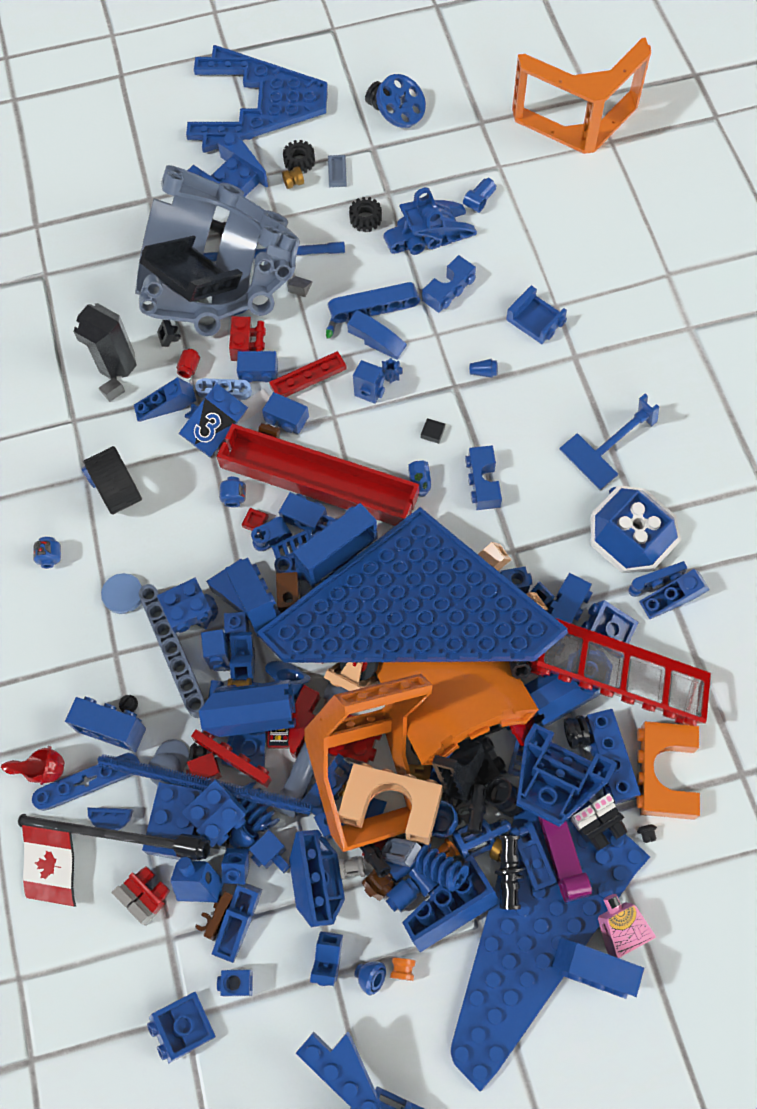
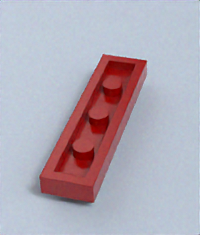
M336 351L270 381L269 385L273 392L287 397L347 370V366L339 352Z
M195 729L191 735L194 742L267 788L272 780L268 775L270 772L260 765L257 768L251 765V760L242 753L237 756L231 752L233 748L222 741L219 744L214 741V736L204 730L200 732Z

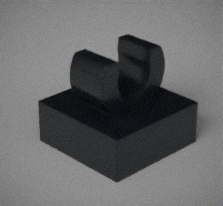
M163 320L157 331L162 347H169L172 341L177 342L181 337L180 334H174L177 332L178 327L172 326L170 320Z

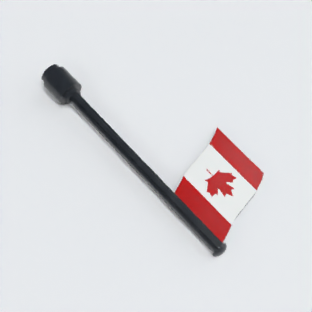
M21 814L18 818V825L22 827L25 849L23 883L26 898L73 907L77 906L73 890L74 850L71 833L174 849L177 857H188L198 861L208 857L211 847L210 841L206 840L205 837L182 833L176 839H168L28 817L26 814Z

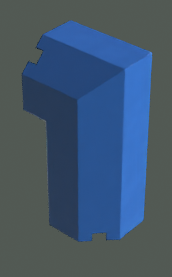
M588 648L584 676L609 685L612 665L602 651H591ZM581 649L569 655L566 661L556 667L577 674ZM550 673V676H539L524 685L539 709L533 716L534 723L538 724L540 722V726L544 728L601 695L599 689L592 688V690L581 688L579 687V682L571 680V683L558 680V675Z
M290 680L239 687L236 685L217 687L199 710L201 729L217 737L295 728L296 718H292L291 713H296Z

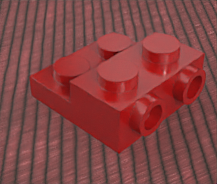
M349 714L346 718L353 717L354 715ZM382 734L328 748V755L336 757L338 754H341L345 757L344 760L356 764H369L370 761L373 762L377 749L374 746L376 740H381Z

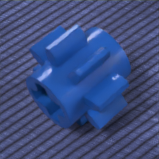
M392 358L382 361L381 368H383L385 380L390 384L396 380L399 381V375L403 374L400 361L396 362Z

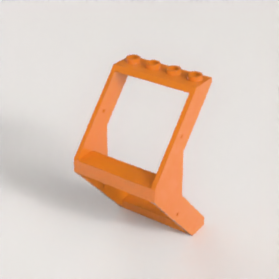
M646 37L641 38L611 70L572 75L527 54H518L512 104L515 122L583 154L594 153L638 108L651 56V46L648 45ZM634 73L630 91L601 120L605 101ZM528 74L587 100L584 123L563 126L524 108Z
M422 674L335 694L305 728V743L332 838L343 852L405 833L412 804L403 794L406 807L366 818L362 828L347 824L341 826L328 780V748L385 733L397 774L403 776L404 774L411 775L406 758L407 716L432 694V684ZM384 706L380 710L346 718L352 713Z

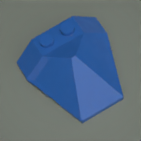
M534 723L524 741L516 805L560 827L609 782L617 762L598 753L595 754L592 761L553 743L554 732Z

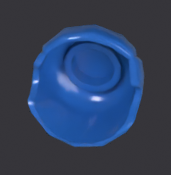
M442 800L440 801L432 836L436 838L448 837L458 827L457 812L451 804Z

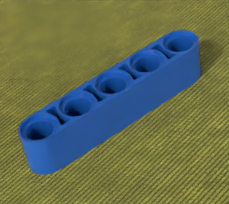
M407 282L333 298L327 305L333 322L343 323L349 321L356 310L371 317L415 307L420 303V297L414 283Z

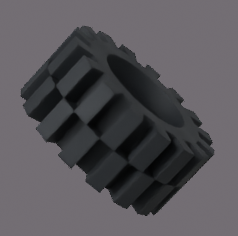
M294 140L293 144L289 142L288 146L284 147L285 150L283 149L285 168L291 171L299 166L304 173H307V169L309 171L312 170V167L315 165V154L312 145H308L307 141L303 143V140H299L298 143L297 140ZM297 155H303V156H305V157H303V158H301V159H295V158H293V157H295V156H297Z
M362 197V200L356 199V202L353 201L352 206L350 205L349 207L350 223L354 229L357 227V231L363 229V232H366V229H369V232H371L372 228L377 229V225L380 226L382 221L380 203H377L376 199L371 201V197H368V200H365V197ZM363 212H369L372 215L368 217H362L359 214Z

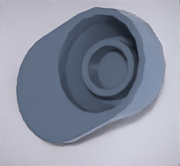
M167 740L159 746L148 765L150 764V767L153 765L155 768L158 766L160 770L162 767L163 770L164 768L168 769V771L171 769L173 773L175 770L176 773L181 771L182 774L189 760V750L179 740ZM151 779V781H152L153 783H155L157 786H158L159 782H161V783H166V784H172V783H168V782H163V781Z

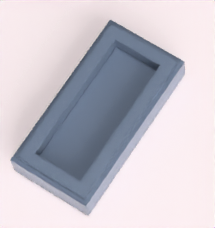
M345 155L328 156L329 188L347 187Z
M390 837L381 850L382 857L387 862L410 867L422 847L417 842Z

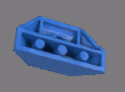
M319 830L296 832L289 859L296 908L311 928L334 924L345 901L337 852L321 836L322 834Z

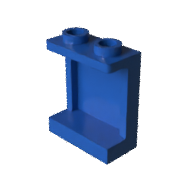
M531 285L508 308L506 320L540 344H543L547 339L550 340L558 327L561 328L565 324L567 310L563 308L559 312L537 297V289Z

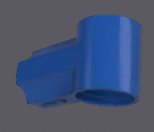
M484 178L474 190H469L466 193L463 204L480 213L485 207L487 199L496 190L497 185L491 178Z

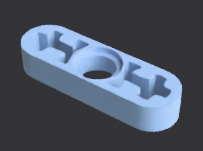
M203 378L195 384L196 392L201 398H205L216 383L220 386H228L229 389L227 391L238 400H245L252 394L250 383L246 380Z

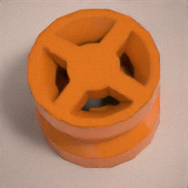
M392 958L394 970L391 972L390 978L414 981L412 968L415 966L416 961Z

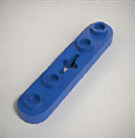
M125 753L120 756H117V759L119 757V760L120 758H122V760L124 758L125 760L127 759V761L132 760V763L133 761H137V764L138 762H140L139 759L132 753ZM97 764L37 789L33 793L32 803L39 810H50L131 777L133 774L102 768ZM87 776V778L89 779L93 778V780L89 782L88 787H86L85 785H79L82 782H84V777Z

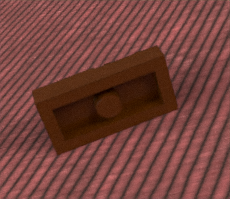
M225 891L223 895H220L218 903H214L213 906L215 908L213 917L207 913L201 914V916L207 919V924L203 927L196 924L195 927L197 930L205 932L204 937L215 941L226 910L230 907L233 895Z

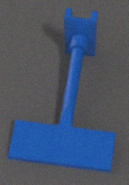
M646 393L639 398L638 412L634 414V418L598 449L594 450L578 433L559 448L599 490H602L618 476V473L601 456L639 423L642 424L646 421L652 427L658 421L659 406L656 404L651 407L647 403L648 395Z

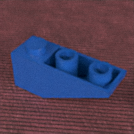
M177 377L134 404L137 421L141 422L180 411L197 400L193 386Z
M692 569L639 602L648 618L653 619L696 599L710 589L701 574L696 569Z

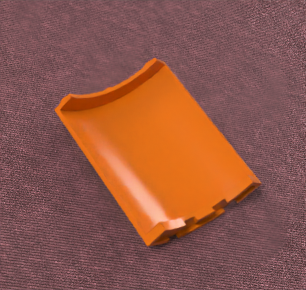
M509 661L379 662L378 669L375 672L380 683L422 674L432 684V694L407 716V736L422 765H433L432 761L435 755L447 758L459 748V742L467 737H470L472 740L487 733L491 726L500 724L501 727L526 724L539 710L521 679H516L512 676Z

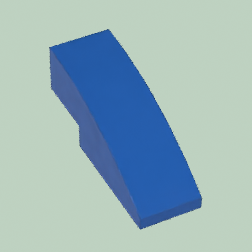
M356 310L347 323L348 333L363 339L365 345L398 360L407 346L401 338L387 327Z
M247 883L245 885L237 884L230 907L226 910L212 955L234 963L263 889Z

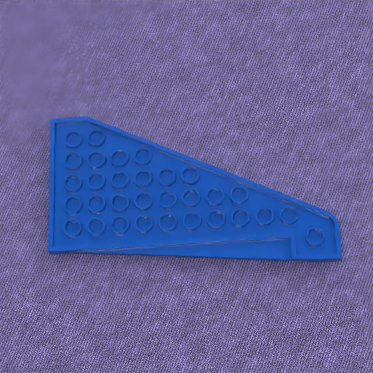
M587 801L573 815L577 814L589 805H592V803L590 801ZM523 809L514 816L511 827L520 828L529 821L533 823L556 878L537 815ZM572 816L566 820L582 872L587 874L591 884L592 894L585 898L565 903L558 882L534 892L527 872L524 870L518 872V874L524 876V878H518L520 889H518V899L521 909H500V904H502V876H497L494 891L500 902L488 909L451 1043V1057L454 1065L480 1092L499 1071L564 976L559 975L560 969L552 967L560 939H566L586 946L600 926L598 921L599 915L608 911L603 899L612 894H617L619 899L635 874L650 858L626 834L616 840L609 829L603 832L610 844L598 851L590 841L588 843L585 842L571 822ZM528 835L521 837L523 843L530 841ZM519 855L518 865L524 866Z

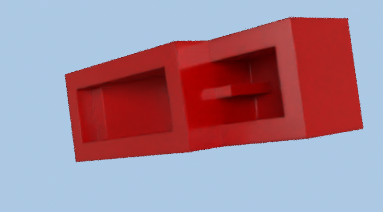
M305 685L295 703L296 713H292V718H296L295 728H290L289 733L290 753L295 759L305 741V728L315 718L316 715L312 713L321 699L319 692Z

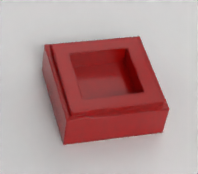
M249 508L241 524L242 528L253 531L254 528L265 524L269 516L264 512Z

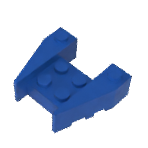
M230 132L218 142L220 157L226 162L211 176L195 165H192L187 170L219 184H232L244 192V197L259 183L266 188L268 187L264 168L246 144Z

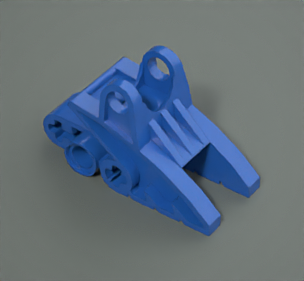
M424 187L416 191L414 201L399 205L404 217L398 220V227L387 230L383 238L391 253L396 254L409 249L412 255H417L424 251L425 246L428 249H435L463 240V238L475 236L477 231L474 225L455 220L454 217L466 214L463 204L446 200H434L430 189ZM427 193L424 197L419 198L422 194Z

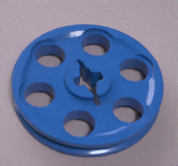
M393 74L385 78L379 85L376 93L377 105L381 114L389 123L400 128H409L421 120L425 113L426 102L421 88L414 80L402 74ZM395 80L400 82L401 88L395 85ZM383 89H387L390 96H386ZM409 89H412L415 92V97H413L409 93ZM386 106L392 107L393 113L388 112ZM413 106L418 108V114L413 111ZM401 114L407 116L408 122L403 121Z

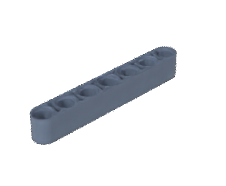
M146 584L140 588L138 593L186 709L192 717L200 718L199 710L205 704V698L178 635L173 632L158 600V590L152 584ZM149 594H154L153 598L146 599ZM162 611L160 616L153 617L156 612ZM164 629H170L166 635H161ZM177 647L176 652L168 653L170 648ZM185 665L183 671L176 672L178 666ZM193 684L192 689L184 691L185 685ZM201 702L200 708L197 710L191 709L194 703Z

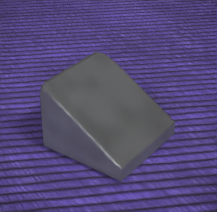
M295 276L287 285L288 292L306 297L312 281Z
M112 378L98 388L109 402L125 392L123 385L115 378Z

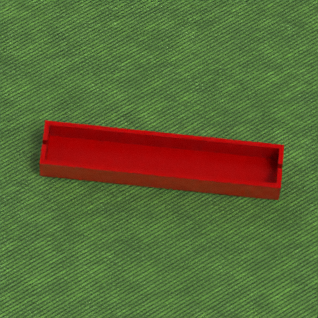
M233 423L226 435V442H223L216 456L222 469L346 510L361 503L376 520L394 526L412 514V510L419 497V484Z

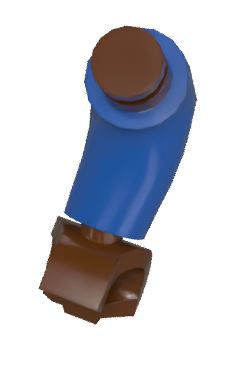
M417 856L410 867L387 862L391 870L388 875L379 878L373 869L362 880V885L365 887L364 891L369 897L373 896L381 901L395 887L394 882L409 874L415 867Z

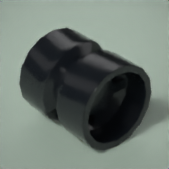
M503 777L490 781L487 785L486 800L492 806L509 817L516 816L523 810V808L516 805L518 788Z

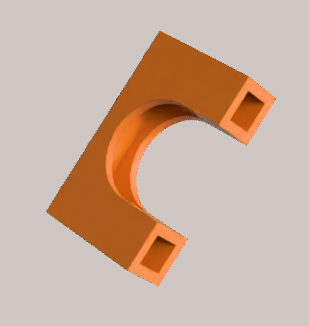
M645 721L637 731V741H641V750L637 751V763H640V772L637 773V784L640 785L641 795L637 797L636 801L637 808H640V815L697 819L700 816V793L675 791L662 785L655 775L654 761L658 754L665 751L695 753L699 749V726Z

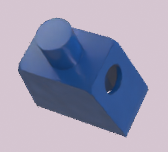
M183 857L176 862L171 877V885L177 901L218 903L224 884L222 883V878L208 862L191 861L190 858Z

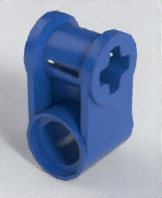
M276 517L254 528L251 533L253 547L258 551H266L272 545L292 536L282 517Z

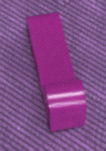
M538 816L564 902L590 896L592 894L591 884L587 874L582 872L567 821L558 827Z

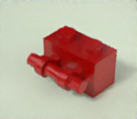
M232 316L229 343L231 361H237L238 351H263L265 349V342H263V338L266 335L264 321H257V326L252 328L251 317ZM252 337H256L255 342H251Z

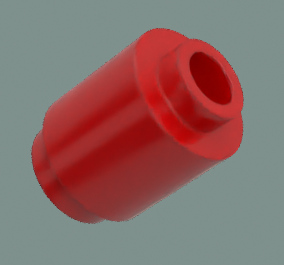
M193 349L182 351L176 366L179 376L189 379L195 374L200 361L197 351Z

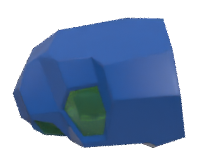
M424 460L414 461L408 464L409 479L411 482L419 484V497H424L431 489L429 464Z

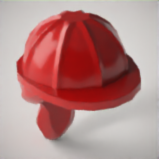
M48 745L47 748L44 747L32 753L25 761L12 760L3 763L1 769L7 774L14 775L20 773L28 782L43 785L44 783L57 780L63 774L65 763L63 757L53 750L52 746Z

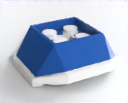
M618 485L590 515L591 546L621 573L653 571L681 541L676 515L645 488ZM633 523L638 524L640 526V529H636L633 526Z

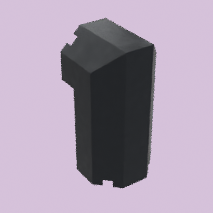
M95 303V306L88 304L77 316L76 321L79 323L78 328L74 327L73 331L77 340L87 345L102 375L109 379H117V376H122V378L128 377L137 364L135 352L120 315L98 303Z

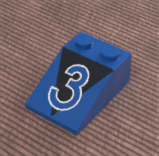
M216 383L178 434L208 457H211L225 440L232 423L237 424L248 407Z

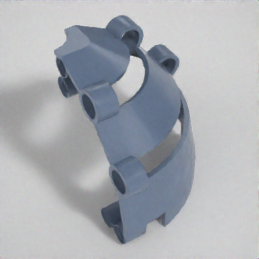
M166 165L161 186L165 193L174 196L172 204L153 199L141 253L147 245L196 236L193 248L203 255L216 207L220 206L229 210L230 213L222 235L216 265L224 272L239 269L243 272L237 289L213 295L212 304L197 302V300L189 302L139 263L135 294L139 295L140 311L157 319L194 323L196 331L203 336L216 334L221 326L220 319L249 309L258 316L269 314L275 304L272 294L293 276L296 268L295 262L300 240L287 228L288 220L279 213L266 211L243 196L244 192L232 184H219L185 169ZM259 243L261 246L267 248L266 252H260L255 257L254 274L250 285V277L254 255L256 252L257 244ZM260 295L268 297L267 302L261 305H256L252 302L255 297ZM145 301H150V302H152L151 304H148V305H147V304H144ZM204 316H211L215 319L209 325L199 323V320Z

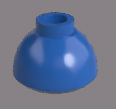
M247 819L237 830L234 827L231 829L229 843L233 848H250L259 840V834L253 832V825H249Z
M371 961L364 965L359 964L356 967L354 976L358 978L361 989L367 995L371 996L377 993L384 983L386 968L382 962Z

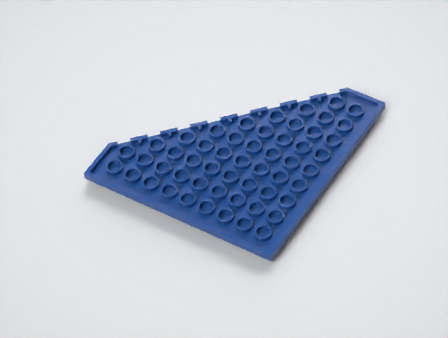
M421 507L257 631L258 636L283 663L535 661L568 633L567 628Z

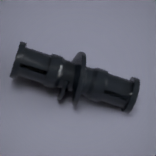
M499 835V839H501L500 861L502 869L495 871V874L502 876V904H500V909H521L518 899V889H520L518 878H524V876L518 874V872L524 871L525 866L518 865V839H520V836Z

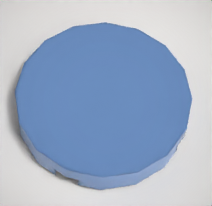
M116 574L103 585L101 591L102 601L106 608L113 613L126 614V612L135 610L141 604L138 593L142 585L131 574Z

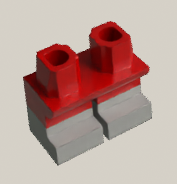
M147 866L137 874L132 872L121 886H117L111 892L145 926L165 905L163 900L171 891L161 881L153 889L147 885L156 876Z

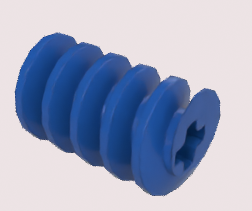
M257 781L245 785L244 789L247 787L248 790V788L250 787V790L252 788L253 791V787L257 784ZM256 788V789H255V792H256L257 789H258V792H259V790H260V792H261L262 789H261V788ZM235 798L248 811L244 817H249L247 822L249 825H253L252 830L254 833L264 832L280 821L279 818H271L275 811L267 812V809L270 807L269 805Z
M424 845L416 859L415 868L419 874L432 879L433 882L439 883L440 886L446 887L451 892L458 890L463 885L469 873L467 865L461 867L460 861L454 862L451 856L446 858V853L441 852L439 854L437 848L431 850V845Z

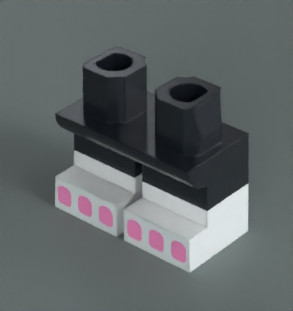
M610 793L573 815L570 819L585 842L588 843L590 841L598 851L610 844L603 832L609 829L616 840L627 833L626 827L622 822L625 817L619 813Z

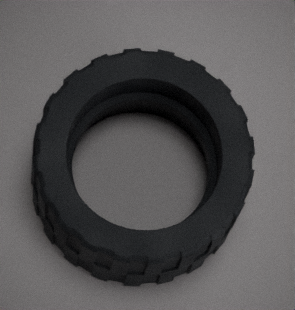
M115 446L83 461L110 514L113 515L142 500Z

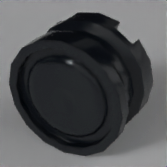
M380 81L372 83L365 95L366 103L378 111L376 93L381 84ZM383 89L384 94L390 96L389 91Z
M578 715L575 719L565 718L564 730L570 748H578V745L589 746L590 735L583 715Z

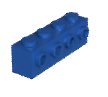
M613 709L588 714L585 717V721L590 735L591 743L589 749L591 755L594 757L598 753L617 762L609 782L603 787L604 796L610 793L614 804L637 799L641 793Z

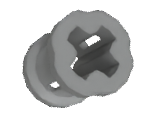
M362 856L353 860L344 861V859H339L342 880L356 875L365 877Z

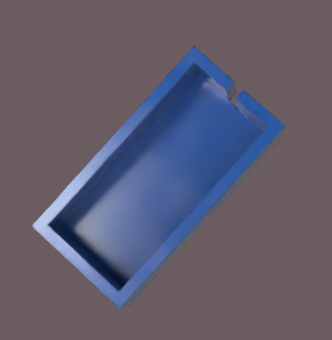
M361 503L350 507L342 517L332 520L328 527L322 531H317L309 541L301 543L296 547L293 554L298 572L314 587L378 539L376 530L377 520Z

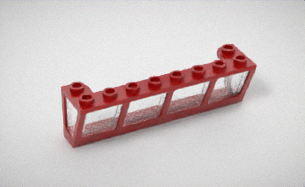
M560 619L557 620L567 628L568 633L537 660L529 661L531 673L550 676V673L558 675V680L571 683V680L579 682V687L587 690H592V688L599 689L601 695L613 698V695L621 697V701L634 705V702L642 704L641 708L644 710L655 712L656 709L662 711V716L675 719L674 722L677 724L695 727L697 724H706L711 673Z

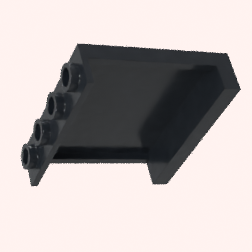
M196 236L147 245L142 250L139 263L189 302L237 289L243 272L239 269L224 272L193 248Z

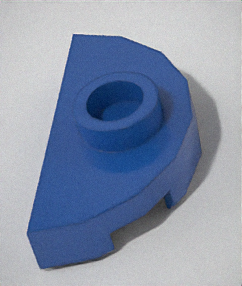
M87 807L88 817L95 827L117 831L126 826L133 814L132 809Z

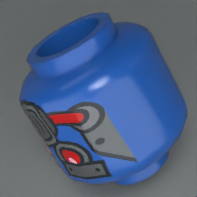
M234 476L222 481L220 484V501L226 507H240V504L246 500L245 483Z
M53 537L39 538V541L35 542L33 546L34 562L45 569L53 568L61 560L60 543Z

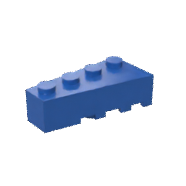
M569 573L556 596L557 599L552 602L548 613L554 618L571 624L574 619L579 621L584 611L581 609L583 602L588 603L593 594L590 591L592 583ZM565 635L545 652V658L553 661L556 655L560 657L565 647L562 642L565 637L569 639L570 636Z
M472 854L465 859L466 862L462 865L469 867V873L465 882L458 890L451 892L446 887L439 885L434 890V894L427 901H423L402 922L419 952L424 951L500 902Z

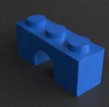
M458 255L447 266L446 278L450 282L442 283L434 278L422 289V301L438 313L444 308L446 309L456 296L458 297L462 294L467 285H471L474 282L476 266Z
M493 445L469 448V454L465 456L466 468L470 467L471 472L468 474L469 486L473 485V491H471L472 504H476V510L501 508L502 496L499 481L490 482L482 477L486 473L495 472L496 461Z

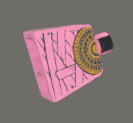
M617 894L609 895L603 899L608 911L599 915L598 921L609 955L620 958L656 938L634 904L627 902L621 904Z

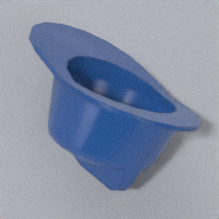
M271 661L265 666L266 672L275 679V682L290 680V687L293 688L295 700L298 698L305 683L311 680L309 675L303 673L291 663Z

